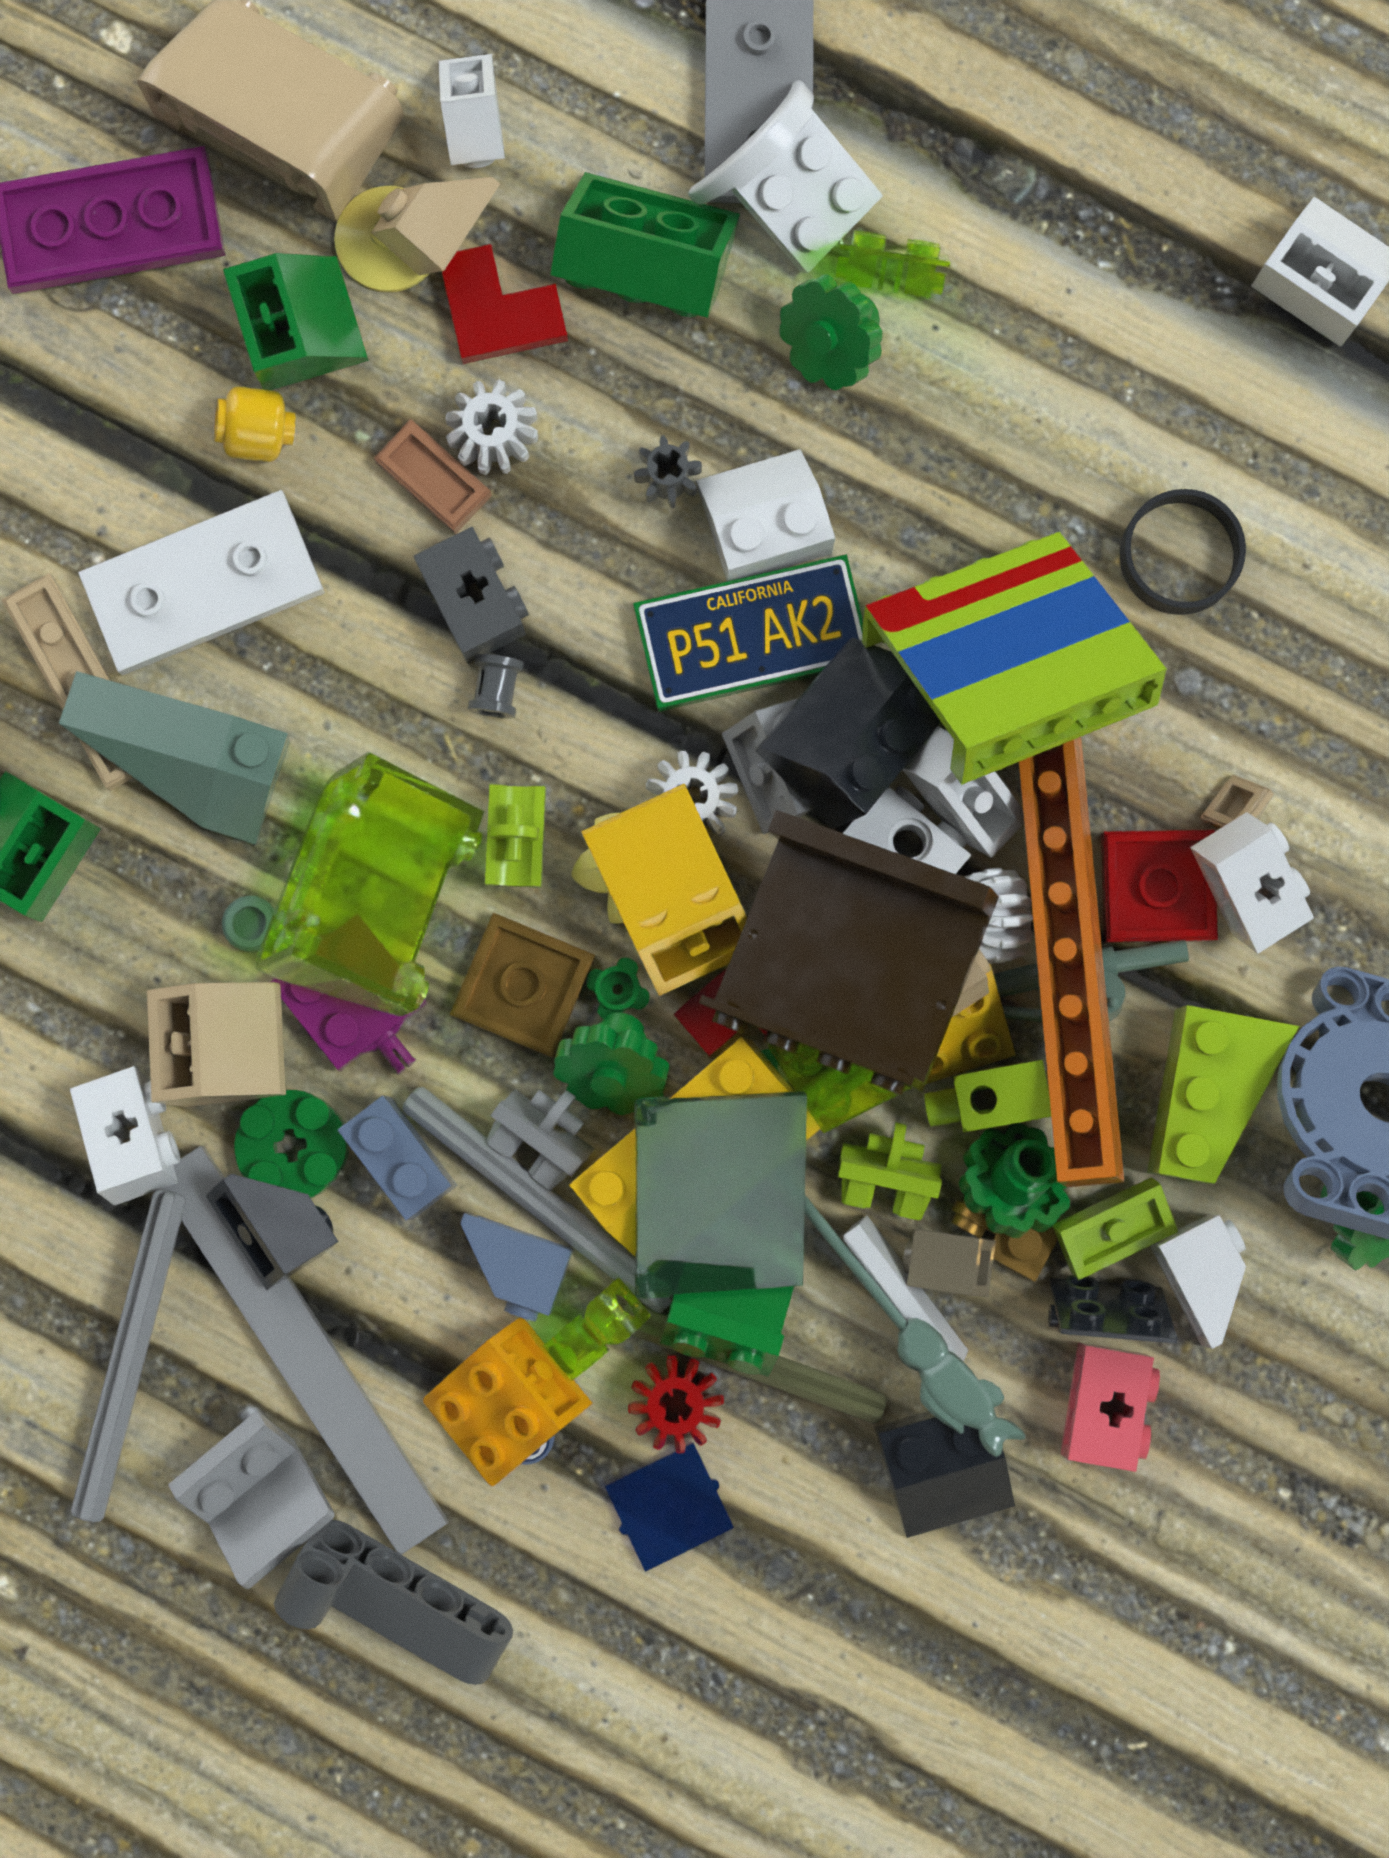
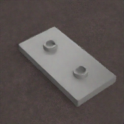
M706 0L704 178L736 152L767 121L786 98L793 82L801 80L813 93V0ZM729 190L706 203L741 202Z

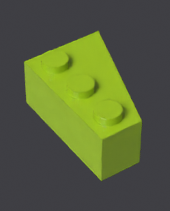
M1189 1005L1175 1009L1147 1173L1201 1184H1215L1299 1026Z

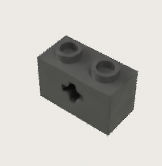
M472 526L413 556L467 664L475 660L476 654H489L526 635L520 619L528 616L529 613L515 586L504 589L496 573L497 570L504 567V564L490 537L480 542ZM473 583L476 584L479 590H482L484 600L476 604L468 596L466 587Z

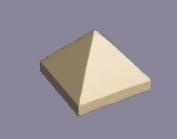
M1232 774L1200 818L1205 823L1219 829L1246 812L1259 820L1274 793L1269 788Z

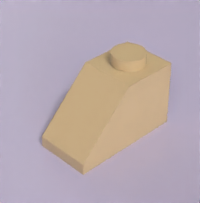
M493 177L423 183L403 189L396 188L381 203L378 209V214L381 218L371 233L418 275L444 271L500 183Z

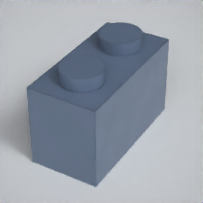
M382 1095L338 1129L339 1133L406 1221L415 1219L458 1186L395 1101L389 1096Z

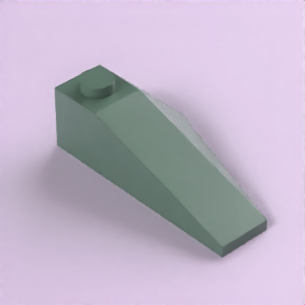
M78 671L75 673L59 721L62 727L113 764H116L203 829L253 845L257 844L290 743L288 733L237 716Z

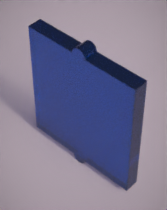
M694 1442L686 1445L684 1453H676L674 1451L605 1485L606 1491L622 1522L619 1531L623 1535H628L645 1572L734 1528L717 1492L719 1481L715 1478L711 1479Z

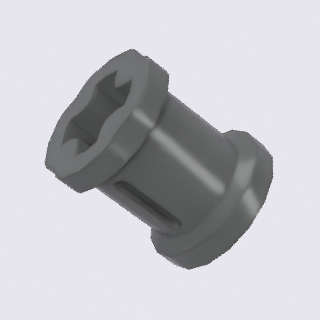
M476 654L474 664L479 667L474 699L468 702L467 709L469 712L483 716L505 719L515 718L516 708L512 706L517 674L523 672L524 663L506 656Z

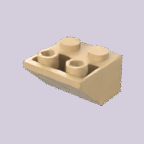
M192 983L147 990L152 1103L194 1107L286 1095L280 983Z

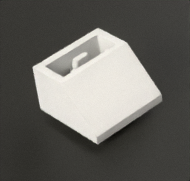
M1313 197L1264 264L1251 287L1341 347L1389 281V247L1316 197Z

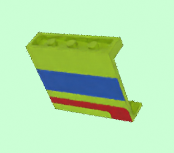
M1060 531L1038 540L1027 541L1020 547L991 558L979 559L970 566L943 576L932 577L920 585L893 595L882 596L875 602L865 605L862 634L863 645L867 648L880 642L886 643L954 739L950 769L961 785L1158 706L1167 668Z

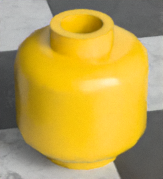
M234 387L228 392L226 399H217L214 442L223 444V450L228 457L272 462L279 457L282 445H293L296 421L295 412L285 411L283 396L277 391Z

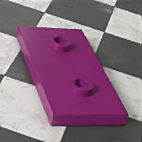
M205 146L0 182V244L8 289L12 294L226 256L209 155Z

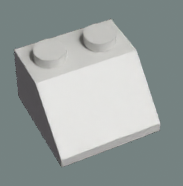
M800 449L696 480L727 581L784 569L832 554L835 542L834 532L819 485Z

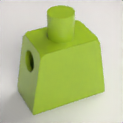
M1046 1060L953 1076L955 1088L924 1093L930 1127L961 1121L963 1131L969 1132L1051 1117ZM993 1089L997 1096L995 1108L979 1110L975 1103L977 1091Z

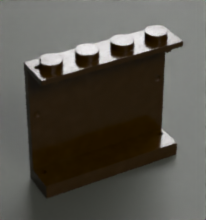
M776 810L768 832L778 839L777 845L715 1000L702 995L699 1003L716 1011L712 1022L744 1034L747 1024L767 1031L764 1042L793 1054L797 1053L799 1045L820 1052L816 1060L817 1063L849 1075L852 1065L873 1073L870 1083L902 1096L906 1086L923 1092L999 896L990 886Z

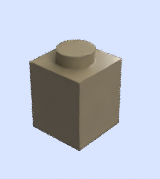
M914 1229L913 1240L908 1241L903 1256V1268L905 1273H908L907 1286L968 1296L989 1297L996 1241Z

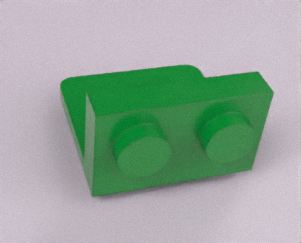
M701 1239L692 1241L689 1244L660 1343L670 1346L677 1352L687 1356L706 1357L728 1364L732 1369L742 1373L761 1374L769 1377L779 1357L785 1336L781 1333L796 1282L795 1271L791 1267Z

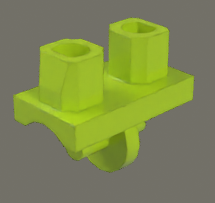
M489 784L486 886L542 888L546 805L545 786Z
M895 1122L890 1137L870 1133L867 1148L846 1143L842 1144L838 1177L842 1178V1203L863 1209L870 1208L876 1185L896 1189L892 1212L899 1217L919 1221L922 1219L931 1197L937 1199L939 1197L942 1179H940L941 1164L922 1160L925 1145L905 1141L906 1124Z

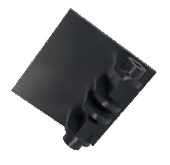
M1074 1275L1068 1276L1066 1279L1050 1278L1054 1304L1049 1306L1048 1326L1057 1327L1060 1334L1177 1344L1178 1338L1162 1287H1155L1149 1282L1135 1279L1126 1280L1122 1284L1098 1282L1089 1276L1078 1280Z

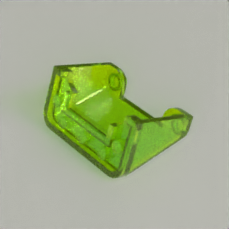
M370 752L365 753L335 772L325 784L315 804L259 949L256 969L275 979L401 1017L416 1011L423 1003L429 988V981L424 979V966L415 962L448 870L458 865L462 860L470 861L481 844L482 832L478 831L485 811Z

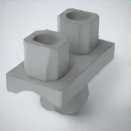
M514 1089L504 1101L502 1100L490 1115L496 1121L492 1126L486 1143L502 1156L509 1158L516 1153L524 1141L541 1153L528 1172L534 1180L548 1190L553 1189L568 1174L572 1177L595 1149L576 1135L584 1122L568 1111L576 1098L568 1090L556 1102L541 1090L535 1094L532 1100H529Z

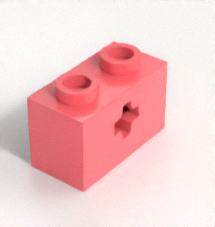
M1078 1342L1060 1452L1062 1456L1071 1461L1133 1472L1137 1471L1138 1458L1146 1459L1150 1448L1151 1426L1144 1424L1147 1402H1155L1159 1389L1160 1371L1157 1368H1152L1154 1357L1139 1352ZM1115 1392L1116 1399L1124 1403L1123 1413H1113L1111 1422H1109V1416L1100 1411V1405L1102 1401L1110 1402Z

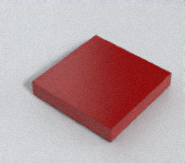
M1215 830L1104 831L1101 833L1104 943H1168L1181 940L1186 942H1215L1218 940L1217 902L1190 848L1213 834Z

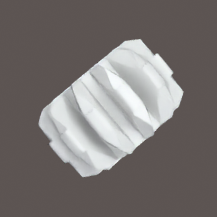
M499 379L494 384L492 393H486L483 383L476 381L473 384L476 397L471 399L466 394L457 393L455 401L461 411H451L446 414L447 425L454 429L446 436L448 444L451 448H461L458 458L464 466L471 464L478 458L479 473L486 475L491 469L492 462L498 461L502 473L508 474L511 471L508 458L512 455L517 460L526 462L529 454L523 444H532L538 441V431L529 426L537 420L536 410L534 407H523L526 397L521 389L515 390L506 396L505 382ZM492 420H500L501 427H495L492 435L484 434L483 428L490 427Z
M686 751L678 752L680 769L677 771L665 760L659 762L658 770L667 781L648 779L646 789L651 793L660 795L684 783L688 792L691 786L700 788V798L707 797V801L705 804L695 803V807L704 826L708 825L714 834L721 836L725 832V827L716 814L727 818H734L737 813V807L722 801V799L731 798L738 794L737 784L726 783L717 785L728 774V767L725 764H721L710 773L707 772L710 754L702 752L698 757L697 767H689V756Z
M1002 868L984 869L982 872L965 876V878L990 886L999 896L979 947L988 963H1005V961L1025 956L1028 943L1031 942L1033 937L1031 931L1033 916L1030 909L1032 900L1027 896V884L1024 879H1021L1015 870H1003Z

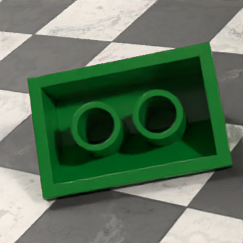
M585 172L560 214L550 275L565 279L569 285L576 288L590 289L595 287L617 293L621 299L628 302L643 303L647 301L669 307L673 313L683 317L702 316L708 318L720 290L740 214L706 204H696L688 199Z

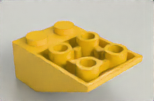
M685 783L581 831L659 996L729 964L747 916Z

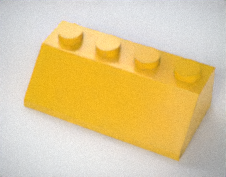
M741 1037L570 1183L569 1186L603 1228L652 1272L824 1126L752 1040Z

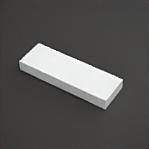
M866 1215L852 1225L844 1234L843 1240L908 1322L910 1318H918L930 1324L942 1335L947 1343L948 1350L964 1361L968 1349L924 1290L918 1287L907 1286L908 1273L904 1271L903 1262L870 1218Z

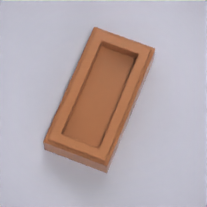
M411 419L374 457L375 463L455 535L492 496L491 491Z

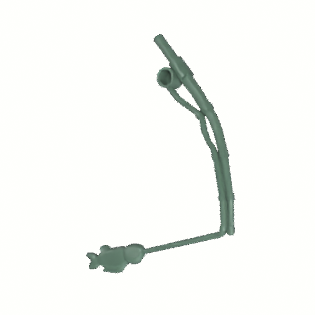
M1185 940L1114 951L1112 946L1102 948L1109 1021L1116 1018L1120 1013L1126 995L1125 986L1118 977V973L1188 962L1189 954ZM1037 964L993 974L1000 998L1040 989ZM1002 1005L1005 1018L1043 1023L1042 1010ZM852 1065L849 1075L828 1068L812 1082L806 1083L797 1095L819 1120L823 1115L829 1114L840 1101L871 1079L873 1073ZM781 1163L773 1169L771 1174L899 1328L898 1356L903 1364L910 1369L918 1371L921 1378L920 1401L929 1412L959 1434L964 1433V1425L978 1429L982 1445L995 1457L1001 1455L1003 1442L1006 1439L1024 1440L1026 1435L1021 1428L1010 1420L996 1416L994 1407L1004 1401L1001 1389L993 1382L984 1379L978 1380L962 1359L948 1350L947 1343L942 1335L930 1324L918 1318H910L907 1322L783 1168Z

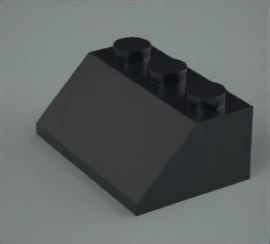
M851 638L842 646L755 751L833 830L869 812L941 721L892 651L875 645L865 648L861 640Z

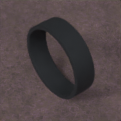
M1193 489L1167 491L1147 501L1128 524L1120 545L1121 570L1132 592L1151 608L1174 615L1197 613L1217 603L1238 580L1246 557L1244 532L1232 510L1218 498ZM1174 503L1190 504L1206 510L1220 521L1229 535L1233 549L1231 574L1220 591L1202 600L1181 602L1155 593L1143 582L1133 564L1131 540L1137 522L1153 509Z

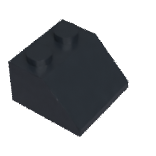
M929 1411L874 1427L906 1538L1015 1506L1004 1451L1002 1450L1001 1455L997 1457L990 1454L981 1443L978 1429L964 1425V1433L959 1434Z

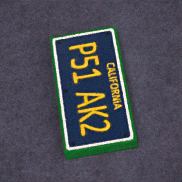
M847 554L633 603L658 712L817 676L849 639L856 638L862 641L863 618Z

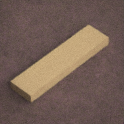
M50 573L2 599L62 710L64 709L76 671L112 681L58 583ZM79 739L106 789L111 791L133 778Z

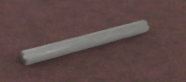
M418 1087L409 1095L402 1107L408 1116L656 1313H662L667 1309L673 1300L676 1290L674 1286L655 1271L651 1272L631 1252L555 1191L546 1189L534 1180L528 1170L515 1159L502 1156L486 1143V1136L426 1088Z
M156 1190L150 1202L71 1507L72 1515L83 1521L99 1522L105 1517L186 1204L185 1196L173 1191Z

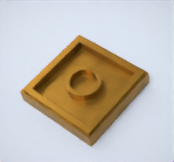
M493 912L450 1015L553 1058L596 955Z

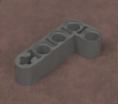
M331 1520L308 1539L296 1557L274 1601L275 1611L282 1620L291 1626L307 1630L316 1628L321 1624L330 1608L334 1607L454 1678L473 1685L485 1683L489 1679L513 1637L511 1623L498 1610L351 1525L338 1520Z

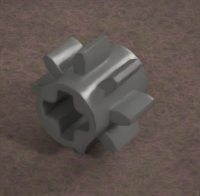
M662 435L659 441L660 446L656 447L652 452L646 448H640V459L647 465V468L634 471L635 483L640 484L648 482L649 487L646 492V501L648 503L653 502L658 496L668 499V504L672 509L676 506V498L683 494V492L693 497L696 495V485L689 479V476L702 473V463L696 460L688 462L687 456L690 451V443L687 440L677 447L668 444L665 435ZM673 464L677 466V478L668 474L663 480L659 479V466L665 470H668Z

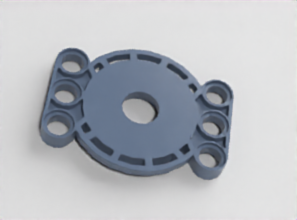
M1338 966L1327 970L1315 986L1312 993V1004L1320 1015L1305 1024L1297 1033L1285 1051L1277 1074V1099L1284 1124L1298 1148L1307 1157L1301 1159L1287 1176L1283 1185L1284 1196L1288 1204L1295 1211L1305 1216L1389 1239V1122H1384L1372 1116L1365 1109L1360 1099V1087L1365 1081H1376L1389 1085V1016L1383 1011L1381 1005L1382 1001L1389 1000V979L1348 967ZM1338 985L1346 988L1351 993L1354 1004L1341 1005L1335 1002L1329 996L1327 986ZM1315 1031H1319V1039L1310 1051L1300 1046L1305 1038ZM1291 1065H1293L1296 1072L1292 1088L1290 1087ZM1313 1175L1319 1178L1327 1188V1197L1314 1198L1307 1195L1300 1186L1299 1177ZM1368 1191L1375 1194L1384 1205V1213L1375 1215L1364 1211L1356 1200V1193Z

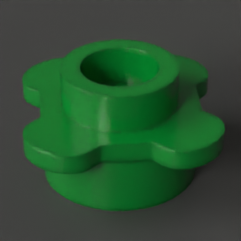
M621 958L616 966L609 967L604 971L594 969L586 978L588 989L594 991L598 999L599 1006L597 1012L602 1019L610 1013H622L631 1008L642 1010L649 1003L650 994L647 989L641 987L636 975L638 965L631 958ZM616 984L623 986V992L619 995L614 994L612 990Z

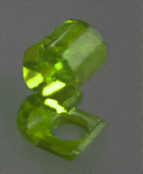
M618 1277L588 1304L585 1319L580 1314L577 1315L542 1346L572 1381L609 1351L605 1344L615 1345L624 1342L652 1315L621 1278ZM616 1294L627 1301L634 1312V1316L629 1315L618 1303Z

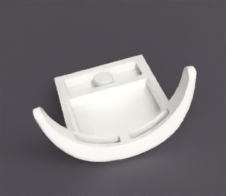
M797 80L792 83L790 92L767 121L726 161L693 185L688 192V196L696 204H704L731 190L797 269L802 273H809L883 195L811 109L814 95L804 82Z

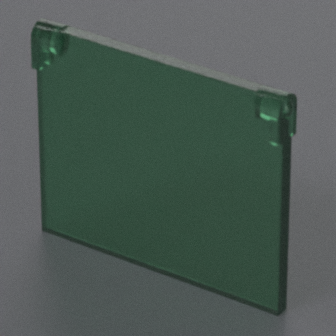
M805 1091L673 1099L653 1097L640 1098L635 1101L636 1297L650 1299L670 1297L672 1294L803 1286L807 1094Z

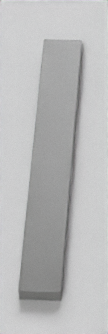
M199 1146L181 1158L180 1163L173 1165L178 1183L161 1190H169L185 1196L186 1204L182 1222L397 1553L402 1555L445 1526L449 1520L291 1278L288 1277L272 1288L265 1289L206 1198V1195L225 1177L205 1146Z

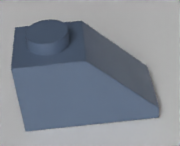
M470 1212L464 1213L460 1223L494 1296L507 1301L504 1311L531 1321H536L539 1313L549 1316L553 1311L574 1249Z

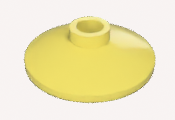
M380 186L360 193L344 208L335 228V249L343 269L358 284L378 292L403 291L417 285L429 275H418L371 233L381 218L378 214V209L383 200L394 189H403L402 187Z

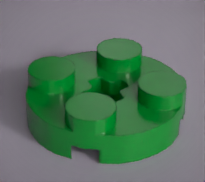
M286 1090V1095L261 1098L256 1104L243 1112L240 1125L236 1131L234 1151L238 1168L243 1177L305 1193L310 1198H314L331 1186L330 1184L337 1179L340 1170H343L348 1159L349 1145L338 1131L345 1123L337 1111L325 1100L306 1091ZM294 1129L296 1138H305L307 1142V1149L298 1151V1161L289 1162L285 1153H278L277 1142L283 1141L285 1138L284 1132Z

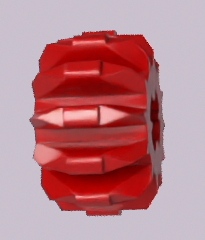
M673 1354L667 1356L668 1374L665 1376L662 1375L658 1366L653 1362L645 1366L647 1375L654 1382L653 1386L642 1380L633 1381L631 1389L637 1394L647 1397L648 1400L629 1403L628 1413L634 1415L648 1413L649 1417L640 1421L635 1427V1431L641 1436L649 1432L654 1426L659 1429L654 1437L653 1448L661 1450L665 1444L667 1434L675 1435L674 1447L676 1453H684L686 1448L684 1434L690 1432L694 1441L699 1446L707 1442L704 1431L698 1425L699 1422L713 1428L720 1426L721 1418L714 1413L704 1410V1407L723 1405L724 1395L720 1393L704 1395L703 1391L717 1381L716 1375L713 1372L707 1373L696 1382L693 1377L698 1370L699 1360L695 1358L689 1360L685 1374L677 1373L678 1360L676 1355ZM674 1389L686 1392L685 1403L692 1407L685 1416L682 1411H679L678 1418L666 1415L667 1404L660 1400L667 1391L672 1397Z

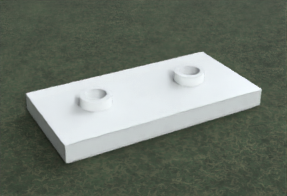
M282 490L78 572L117 671L122 676L325 593Z

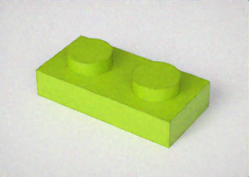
M1153 1177L1053 1225L1070 1272L1078 1280L1178 1232L1162 1186Z

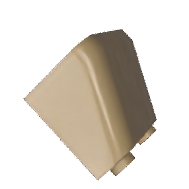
M212 0L147 64L137 80L138 86L156 119L177 131L182 123L194 133H196L198 128H201L282 175L287 187L296 192L301 188L309 195L317 196L318 199L313 205L314 210L336 223L344 208L354 198L404 117L402 106L395 97L398 90L389 80L374 72H371L369 76L364 75L260 15L259 9L249 0Z

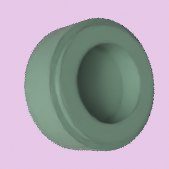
M244 896L233 901L225 910L222 918V930L228 942L234 947L245 952H260L269 948L276 941L280 932V918L276 909L266 900L256 896Z

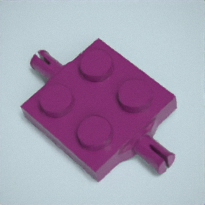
M300 913L291 917L304 936H300L289 920L281 926V929L286 932L301 951L293 965L271 981L280 983L281 1000L338 1072L342 1071L361 1055L378 1049L394 1068L397 1075L404 1072L406 1068L393 1052L396 1051L408 1067L415 1063L416 1059L396 1035L404 1022L427 1004L425 998L358 915L335 933L320 938L317 937Z

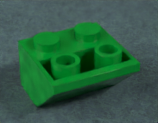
M274 253L223 269L253 371L264 390L278 389L369 361L337 256Z
M7 771L0 778V901L26 917L43 922L101 828Z

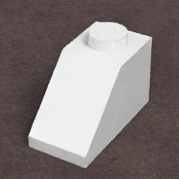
M492 54L439 61L440 103L450 164H463L468 168H481L492 164L495 159L505 158Z
M1208 1214L1178 1229L1177 1233L1150 1247L1200 1344L1213 1349L1223 1343L1246 1268L1239 1253L1246 1250L1239 1231L1231 1220L1223 1222L1220 1215Z

